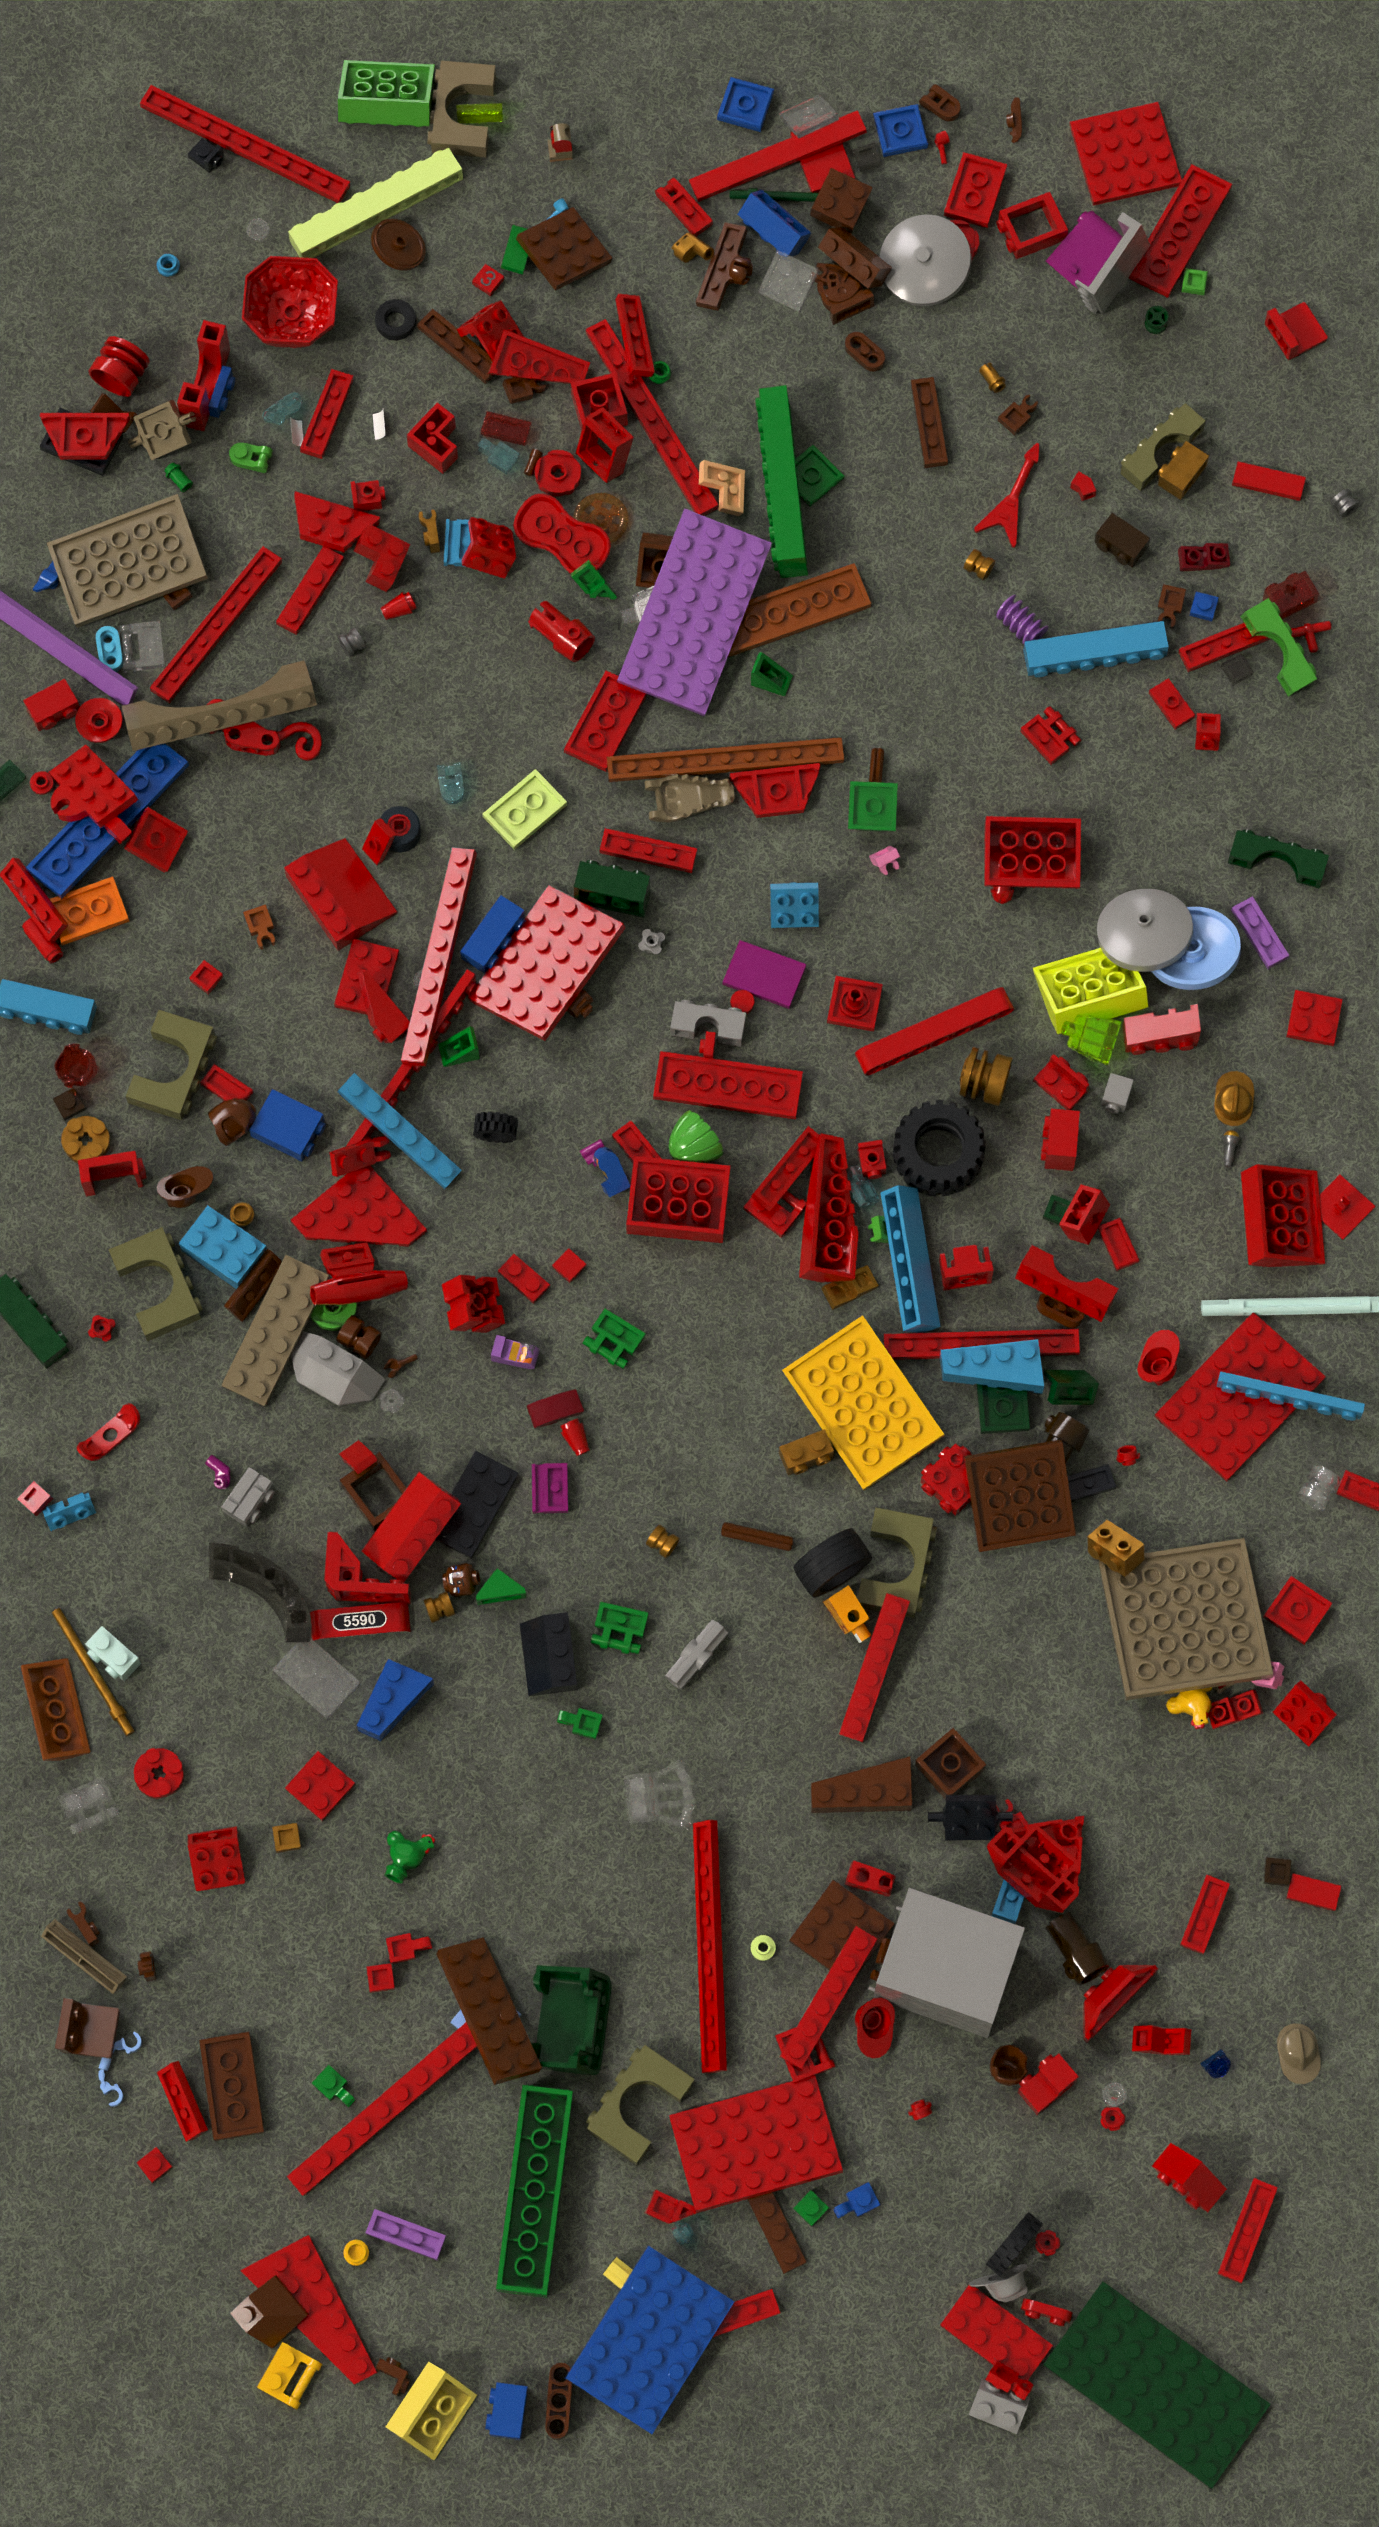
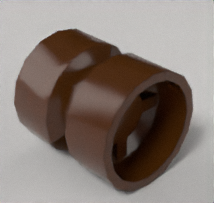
M351 1315L342 1326L336 1341L348 1349L353 1347L354 1353L367 1359L378 1345L382 1332L371 1325L365 1327L363 1320Z

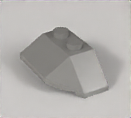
M303 1331L291 1355L297 1382L337 1406L372 1401L385 1382V1378L363 1360L315 1334Z

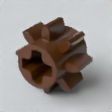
M582 989L567 1012L574 1018H578L580 1015L586 1018L593 1011V1006L590 1005L593 1002L592 997Z

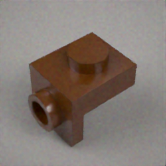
M387 2357L386 2361L380 2358L376 2369L398 2380L392 2394L397 2397L400 2392L404 2394L411 2379L407 2378L409 2375L408 2371L401 2369L402 2363L390 2357Z

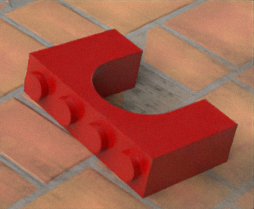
M203 320L197 338L199 363L194 384L183 382L177 400L181 416L193 412L195 415L188 419L196 417L194 422L185 426L200 431H205L210 415L208 406L222 366L226 365L230 353L226 325Z

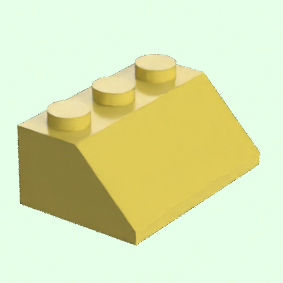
M428 2362L386 2425V2428L432 2460H435L477 2395L447 2372Z

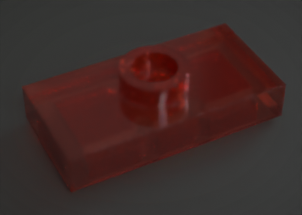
M487 411L481 428V435L526 446L532 423Z

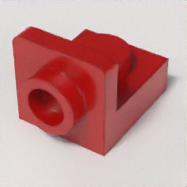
M1197 713L1195 749L1219 750L1221 714Z

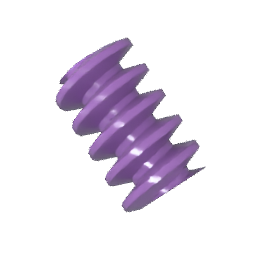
M1012 595L1004 601L997 612V618L1003 620V624L1006 627L1010 626L1009 629L1012 633L1017 632L1016 637L1023 639V644L1025 641L1038 640L1047 632L1049 628L1047 625L1043 628L1039 627L1042 623L1041 619L1033 621L1035 613L1026 615L1029 610L1028 606L1020 609L1023 603L1022 600L1013 602L1016 595Z

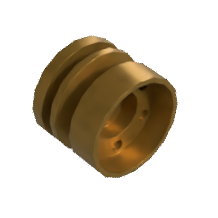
M973 1047L962 1069L959 1095L965 1097L968 1088L972 1087L971 1099H975L979 1091L983 1090L984 1102L999 1106L1013 1058L997 1054L993 1063H989L988 1051L984 1050L982 1058L979 1060L977 1059L979 1048Z

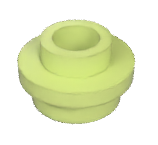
M760 1935L752 1941L751 1953L756 1959L766 1961L775 1954L776 1945L769 1936ZM762 1943L768 1946V1950L765 1952H761L758 1949V1946Z

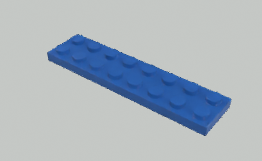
M165 743L138 750L116 773L134 792L138 801L117 817L130 828L141 817L145 808L150 807L189 766L188 761ZM87 816L81 820L69 822L29 863L26 870L62 899L117 840L107 832L104 826L100 828Z

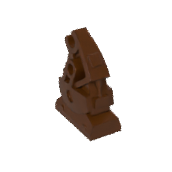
M817 263L816 271H821L823 274L817 275L813 272L812 280L818 283V293L821 296L823 305L830 311V319L833 325L874 307V295L870 289L862 290L859 281L853 279L851 274L845 269L834 264Z

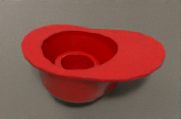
M1160 1330L1148 1338L1137 1368L1138 1375L1142 1380L1154 1382L1162 1386L1163 1383L1168 1382L1174 1377L1177 1370L1176 1361L1180 1351V1341L1174 1332Z
M881 1997L873 1998L857 2010L855 2015V2025L858 2029V2046L860 2051L870 2058H880L886 2054L891 2046L895 2010L887 1999Z

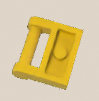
M282 2342L257 2388L297 2410L301 2404L299 2401L316 2370H320L323 2364ZM303 2362L307 2367L289 2397L284 2392L299 2365Z

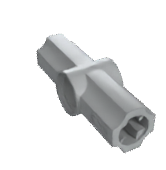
M711 1620L700 1635L687 1644L680 1655L681 1657L668 1671L665 1678L676 1688L682 1690L698 1670L701 1671L713 1656V1652L727 1637L728 1632L718 1622Z

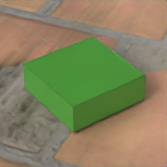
M1185 268L1181 292L1204 295L1208 271Z

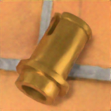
M991 362L987 363V365L984 364L980 368L979 372L989 384L990 391L998 393L1006 387L1005 378L1000 377Z

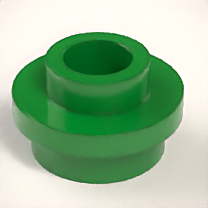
M663 361L653 362L654 371L661 372L662 376L654 372L652 377H649L650 380L657 384L666 383L671 376L668 364Z

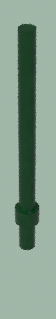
M757 188L730 190L729 199L747 200L750 193L757 191ZM764 191L775 201L815 202L819 194L813 192Z

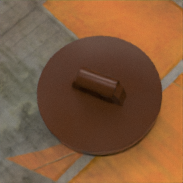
M386 219L379 222L372 231L371 244L379 259L389 267L408 271L415 269L423 261L426 252L424 241L419 232L410 224L398 219Z

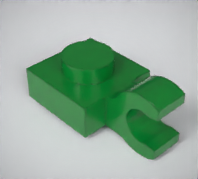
M581 1708L578 1709L577 1715L560 1710L557 1723L573 1726V1734L596 1740L602 1714Z
M330 2065L312 2082V2085L330 2101L336 2096L348 2108L356 2101L344 2089L348 2082Z

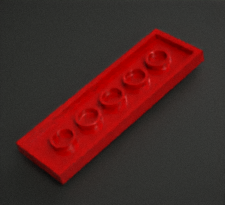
M1191 164L1148 238L1150 247L1128 279L1169 298L1230 192L1232 183Z
M660 1051L653 1099L796 1120L803 1071Z

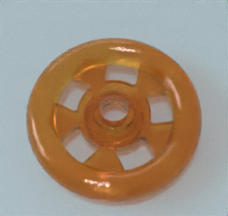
M594 493L586 496L578 503L573 514V518L585 523L589 521L590 524L597 525L603 530L608 528L610 543L622 537L629 523L628 511L623 502L608 493ZM605 502L612 505L611 509L608 510L601 507L602 503ZM591 505L595 509L588 515L584 511ZM603 515L605 519L598 520L597 516ZM613 515L619 516V524H612Z

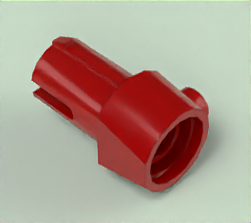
M548 601L541 602L540 606L544 611L541 613L538 609H534L528 621L531 629L534 627L553 643L554 651L570 661L577 662L581 660L593 646L595 636L579 619L571 621Z

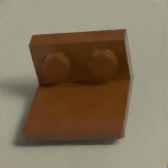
M64 1998L55 2049L68 2054L112 2058L120 2009L81 2004L73 1999Z

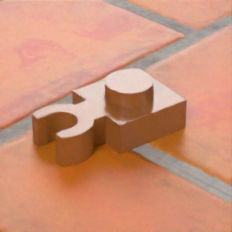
M266 904L243 912L251 936L258 934V947L261 950L264 949L262 944L264 939H270L272 946H274L276 943L275 937L269 932V930L274 929Z

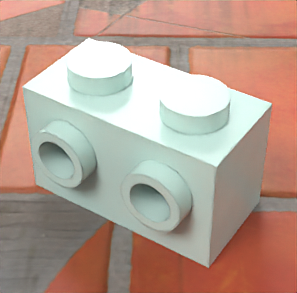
M103 1626L85 1643L89 1650L87 1655L96 1663L101 1661L106 1665L105 1671L114 1679L119 1677L125 1682L141 1664L139 1658Z

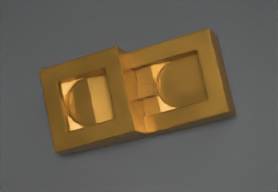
M868 1265L855 1271V1279L853 1281L831 1282L824 1285L821 1290L832 1310L871 1292L879 1285Z

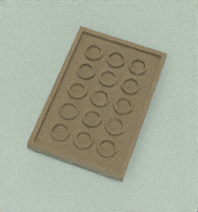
M178 494L47 543L77 628L208 579Z

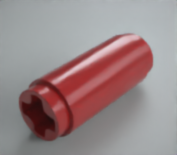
M32 918L23 923L22 928L25 934L46 961L52 964L63 956L62 949L56 941H48Z

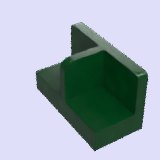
M1044 1371V1376L1052 1382L1047 1399L1052 1405L1094 1404L1099 1382L1087 1371Z

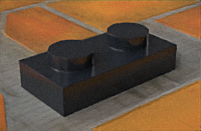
M1109 1464L1067 1476L1071 1502L1116 1489Z

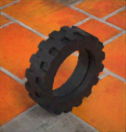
M1028 2212L988 2260L986 2265L1001 2277L1042 2227L1043 2223Z

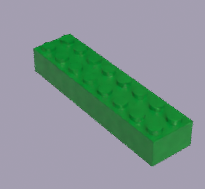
M787 386L760 388L759 397L755 398L758 412L757 420L761 439L760 448L763 459L762 468L765 478L764 487L767 497V514L770 524L769 534L772 543L771 553L774 570L779 571L780 578L807 576L808 567Z
M522 2085L496 2285L497 2292L548 2298L573 2091Z

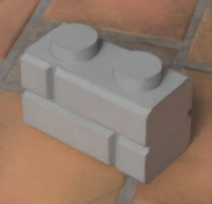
M248 1467L222 1505V1511L245 1527H248L250 1522L254 1524L261 1515L259 1509L263 1503L268 1504L275 1494L273 1482Z

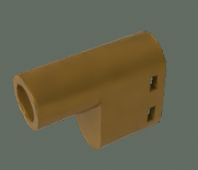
M689 232L683 235L671 248L674 250V255L684 263L689 262L696 255H699L704 260H710L714 255L712 247Z

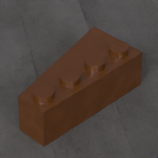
M910 1756L811 1783V1813L911 1811Z

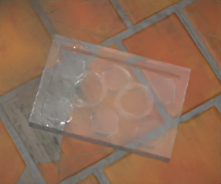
M307 1634L272 1669L280 1679L326 1720L332 1716L361 1684L360 1681Z

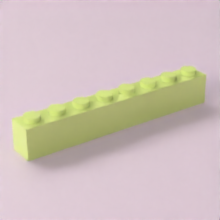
M449 148L443 151H436L430 158L424 161H417L409 169L398 171L388 180L377 182L365 192H358L351 199L335 204L330 210L314 215L311 220L295 225L288 231L290 242L299 257L314 258L377 225L379 222L463 180L462 168Z

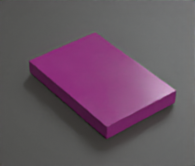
M739 940L722 985L736 990H747L757 998L790 1009L805 972L806 964Z

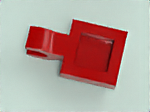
M411 1933L386 1938L391 1964L416 1959L415 1951L432 1949L429 1936L412 1940Z

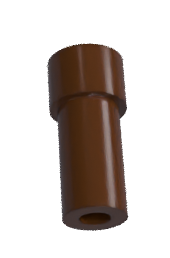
M532 449L529 461L523 472L525 475H533L536 463L542 457L543 453L541 451Z

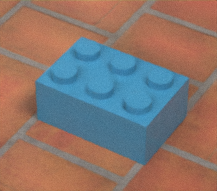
M208 1205L179 1242L183 1253L235 1289L238 1288L267 1250L265 1244Z

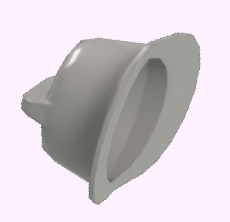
M1021 2264L1009 2268L1001 2277L997 2274L977 2278L969 2282V2286H985L994 2299L1003 2302L1012 2301L1027 2293L1023 2272L1028 2268V2265Z

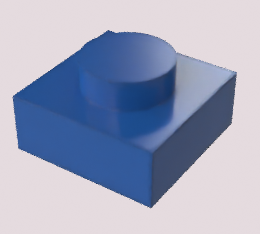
M1196 592L1189 616L1212 621L1219 597Z

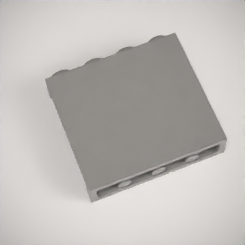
M1123 212L1117 220L1124 236L1093 282L1088 287L1078 280L1075 281L1078 288L1077 292L1083 299L1084 306L1094 314L1097 311L1104 314L1150 247L1142 224Z

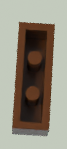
M843 227L828 229L818 246L822 252L868 289L881 287L893 268Z

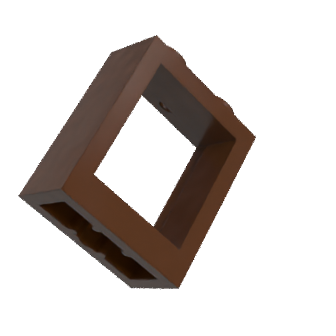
M380 1452L375 1455L377 1462L363 1472L357 1474L353 1470L340 1479L342 1488L374 1531L377 1530L393 1506L375 1518L353 1488L383 1468L401 1494L406 1490L405 1485Z

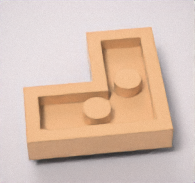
M707 460L700 462L699 485L719 490V511L736 516L742 515L744 513L745 470Z

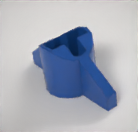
M53 561L48 568L43 570L33 591L39 592L48 588L55 589L58 586V574Z

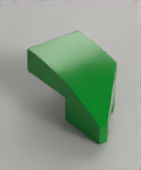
M590 560L571 573L574 581L586 594H589L590 598H596V596L609 597L612 600L617 598L616 593Z

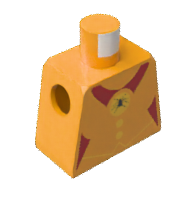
M849 1585L823 1602L844 1634L852 1631L859 1643L871 1636V1633L864 1624V1622L869 1620V1617ZM848 1613H852L855 1616L854 1622L849 1621Z

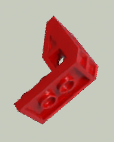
M338 1532L327 1533L324 1581L328 1592L336 1601L403 1602L411 1604L409 1584H404L405 1581L390 1580V1583H380L378 1579L369 1578L363 1582V1571L361 1570L360 1561Z

